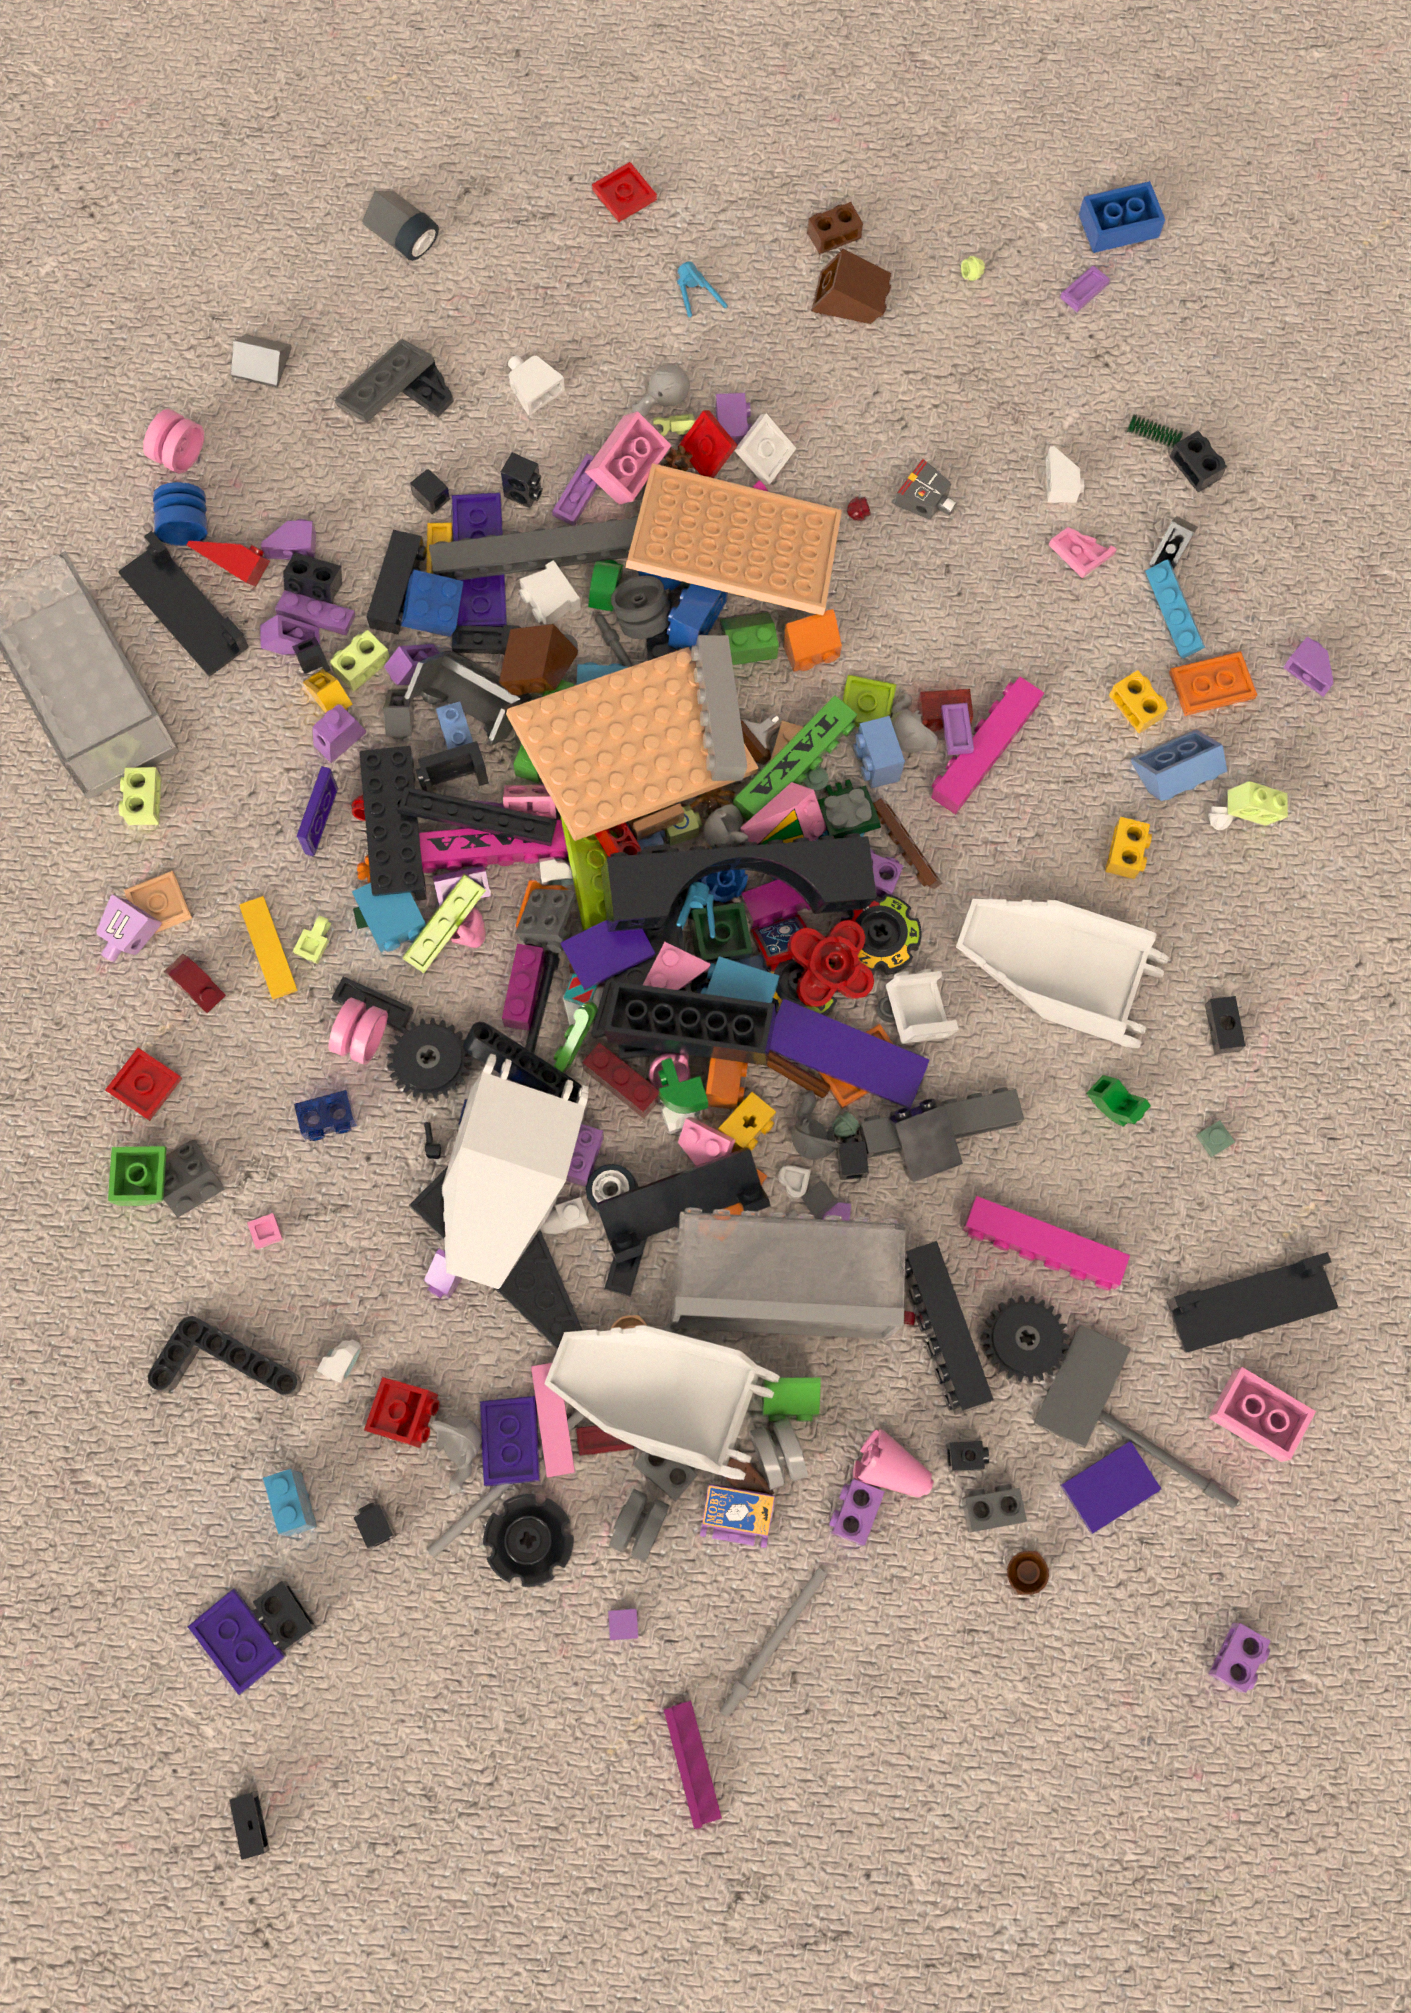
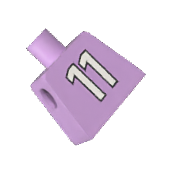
M112 894L97 928V935L108 941L101 955L115 962L121 951L133 955L138 954L158 930L162 922L127 899Z

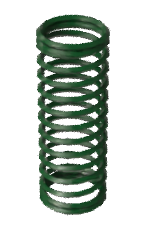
M1133 414L1127 432H1131V434L1135 430V435H1137L1140 429L1139 437L1143 433V438H1145L1148 432L1147 440L1152 434L1151 441H1153L1156 435L1155 443L1160 437L1159 444H1161L1164 438L1163 445L1168 440L1167 447H1169L1173 439L1171 448L1181 440L1183 431H1179L1177 435V429L1173 433V428L1169 432V426L1165 430L1166 426L1163 425L1161 429V423L1157 427V422L1153 425V420L1149 424V419L1145 422V417L1140 423L1141 416L1137 419V414Z

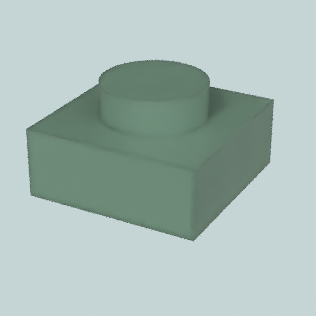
M1221 1120L1196 1135L1211 1158L1235 1143Z

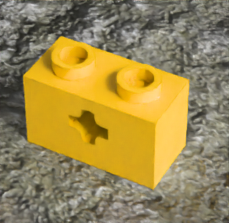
M751 1092L718 1128V1131L735 1139L732 1153L746 1147L752 1151L759 1142L756 1140L761 1133L766 1135L775 1125L772 1120L776 1111Z

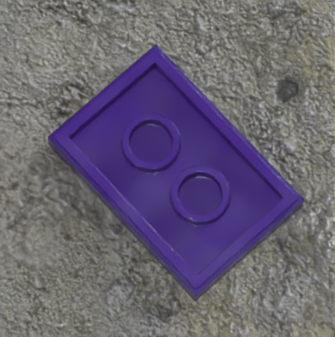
M324 766L320 768L297 833V838L304 853L313 857L318 849L338 792V786L331 769Z
M607 920L560 943L584 991L655 956V952L643 929L608 932Z
M527 1396L480 1401L484 1486L541 1481L536 1397Z
M1131 1441L1060 1485L1091 1534L1162 1490Z
M234 1588L188 1626L189 1630L238 1695L244 1693L286 1657L281 1648H276L269 1637V1632L259 1622L253 1611Z

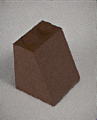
M842 249L821 270L811 311L872 324L878 317L881 318L886 311L887 304H885V301L891 290L890 279L892 273Z
M554 624L510 629L499 683L511 695L515 696L556 690L578 655V649Z

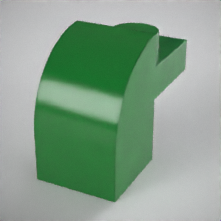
M614 560L596 561L590 586L589 608L613 612L611 596L619 585L623 574V564H618Z
M672 1058L662 1060V1070H658V1075L662 1086L667 1085L666 1087L659 1088V1097L662 1103L671 1111L680 1114H690L707 1109L708 1099L700 1076L679 1082Z
M1102 1075L1086 1093L1102 1113L1122 1127L1127 1123L1135 1125L1151 1107L1146 1098L1130 1094L1119 1079Z

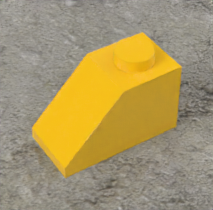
M321 669L302 682L325 713L332 710L338 704L346 711L348 707L353 705L339 681L324 669Z

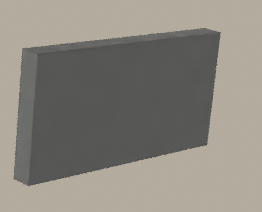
M400 339L338 395L334 401L338 407L367 423L434 362L431 354Z
M1080 1325L1065 1355L1067 1358L1063 1360L1034 1424L1078 1446L1086 1448L1131 1348Z

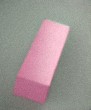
M552 1363L531 1366L547 1478L575 1473L565 1400L544 1384Z

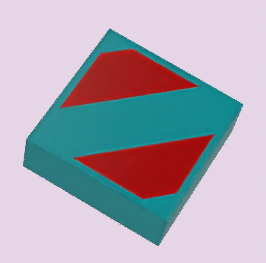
M573 973L565 992L564 1000L580 1006L586 1002H592L598 984L584 991L577 975Z

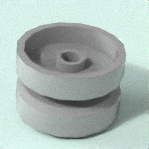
M787 1418L773 1423L772 1431L775 1441L772 1440L769 1431L764 1426L750 1431L757 1459L770 1490L784 1486L785 1476L782 1467H785L789 1478L794 1482L808 1476L801 1445Z

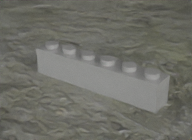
M698 635L696 645L691 648L692 661H696L694 680L699 682L697 702L702 704L700 724L705 726L703 746L708 748L706 768L707 771H711L712 781H741L747 770V761L728 635Z

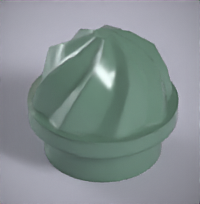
M845 1111L842 1115L838 1114L832 1127L835 1136L847 1139L857 1133L856 1130L860 1127V1124L852 1114Z

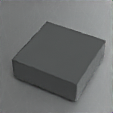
M821 1180L801 1197L816 1219H820L838 1203L827 1184Z

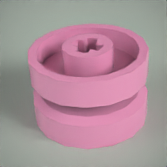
M169 408L164 409L155 416L147 429L143 442L144 453L146 457L157 463L164 464L166 468L178 474L184 473L194 464L201 452L204 442L203 427L188 418L185 419L184 416Z
M352 997L349 998L342 1006L333 1025L329 1039V1051L343 1057L350 1052L352 1060L364 1065L368 1064L375 1055L383 1038L388 1019L387 1011L375 1006L366 1010L364 1002Z

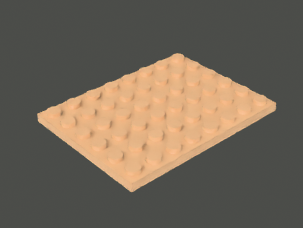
M652 463L626 568L809 613L824 615L842 510Z
M689 647L507 709L506 715L574 841L735 782L712 781L711 771H707L706 758L708 748L703 746L705 726L700 724L702 704L697 702L699 682L694 680L696 661H692ZM744 744L747 770L743 778L757 774L759 768Z

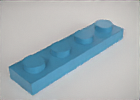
M1167 559L1146 570L1145 572L1180 657L1184 659L1206 648L1171 562Z

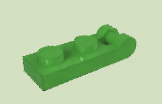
M586 1002L574 1012L576 1022L574 1025L571 1024L564 1035V1038L567 1039L564 1047L560 1046L553 1059L556 1060L554 1067L563 1073L571 1067L596 1017L598 1008L593 1002Z

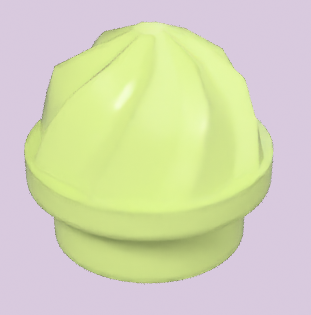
M970 256L962 261L961 273L964 279L975 281L984 274L985 264L980 258Z

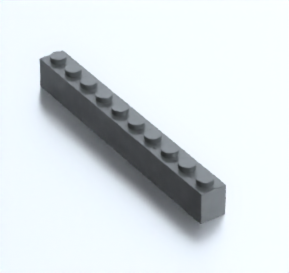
M638 516L623 520L610 519L600 523L586 522L577 526L563 525L554 529L539 528L531 532H512L508 535H488L477 539L464 538L454 542L440 541L429 545L433 574L456 580H465L546 569L545 565L553 560L558 567L593 563L600 560L628 558Z

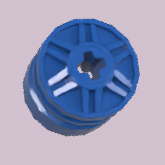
M174 482L161 485L154 490V534L160 541L170 545L187 546L188 541L202 542L206 539L208 534L207 518L205 515L207 511L205 505L206 495L201 488L190 483Z

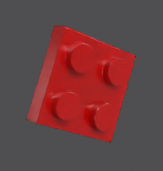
M631 162L592 184L593 192L618 223L657 200L656 192Z
M709 410L702 411L679 444V446L681 445L685 448V453L689 452L692 454L693 457L689 461L699 474L710 478H715L738 446Z
M137 1048L105 1091L148 1121H151L183 1078L140 1048Z

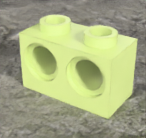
M367 630L363 634L355 636L351 644L344 650L337 651L330 663L333 672L354 692L384 667L390 659L388 649ZM367 649H373L369 654L363 653ZM347 665H355L352 669H344Z
M156 767L125 768L124 777L120 779L123 801L119 802V814L128 825H159L162 777ZM145 781L143 786L135 787L138 782ZM144 805L140 811L134 812L137 806Z
M1248 781L1228 790V814L1266 826L1288 817V795L1285 792Z

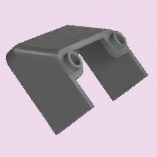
M445 651L418 662L404 698L410 700L420 695L425 702L432 705L445 701L449 704L461 702L465 713L485 723L484 731L489 737L487 745L493 746L505 740L513 730V726L506 715L507 709L531 701L532 696L529 693L520 696L511 695L499 683L500 676L459 653Z

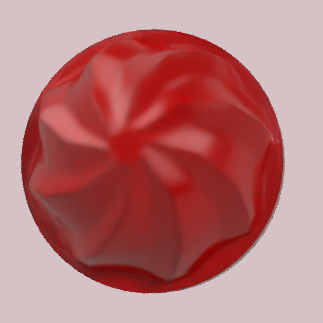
M363 795L354 799L351 804L352 815L358 820L365 821Z

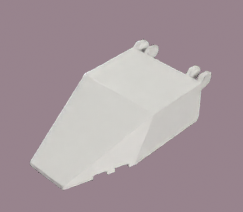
M973 899L956 945L957 949L1043 1019L1130 1048H1139L1141 1041L1125 1035L1126 1029L1138 1034H1144L1146 1031L1145 1026L1127 1020L1142 973L1144 972L1146 975L1162 978L1164 975L1162 969L1146 964V960L1148 958L1151 961L1166 964L1169 959L1166 954L1152 948L1157 936L1156 933L1057 900H1047V902L1022 900L1020 902L1006 901V899Z
M490 1054L481 1075L470 1090L443 1182L442 1196H444L443 1219L446 1235L444 1238L446 1273L499 1289L546 1221L566 1182L588 1100L589 1087L582 1085L578 1092L577 1102L574 1103L568 1101L573 1088V1081L567 1080L562 1096L559 1098L506 1080L511 1060L506 1059L503 1062L500 1077L491 1075L496 1063V1055Z
M640 1325L629 1329L618 1327L607 1331L584 1330L564 1332L544 1384L604 1432L658 1457L728 1478L743 1480L745 1473L742 1470L731 1468L727 1465L730 1457L743 1463H750L751 1456L733 1450L753 1393L773 1398V1391L756 1385L758 1377L770 1382H778L780 1376L758 1366L739 1350Z

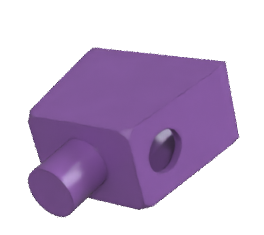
M340 704L327 711L324 717L312 728L314 747L330 763L334 762L367 733L359 722Z

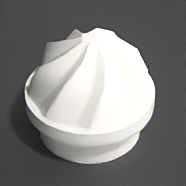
M1212 806L1211 813H1208L1211 825L1217 830L1229 827L1234 818L1233 815L1228 814V807Z

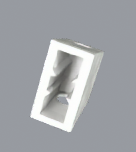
M515 355L509 360L508 366L512 369L509 373L511 389L529 416L565 391L564 377L538 356H532L525 362L519 355Z

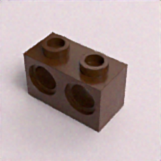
M849 202L837 205L826 212L816 213L810 217L807 233L820 255L861 239L863 222L853 204Z

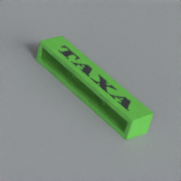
M834 695L734 798L732 805L736 806L741 812L742 817L749 821L791 782L802 785L807 778L805 774L810 769L815 771L823 762L822 757L826 752L831 754L840 744L838 740L843 735L848 737L856 727L854 722L858 714Z

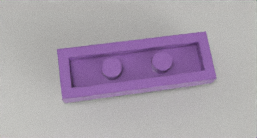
M586 454L552 510L554 517L575 526L598 487V484L585 473V470L594 459L589 454Z
M284 590L275 608L276 615H282L345 636L355 618L354 610Z

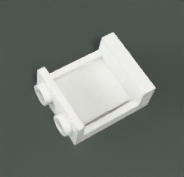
M924 969L916 974H909L908 971L895 974L894 979L886 984L902 1044L945 1039L959 1030L956 1020L947 1021L937 986V980L943 977L941 971L932 972L931 969Z

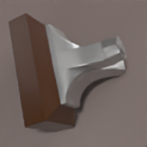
M773 713L762 723H753L746 719L741 720L744 744L756 763L765 765L771 759L770 738L780 729V722L782 721L781 717L776 713Z

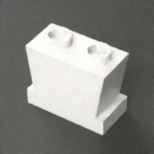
M554 560L545 565L546 570L520 579L521 590H519L521 598L526 604L528 602L531 604L534 617L539 623L542 621L544 625L554 624L569 611L574 614L581 610L579 596Z

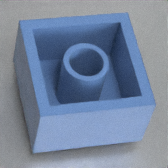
M890 716L860 723L859 731L855 735L856 744H853L856 758L861 759L863 765L861 773L864 781L869 782L871 789L900 781L905 760Z

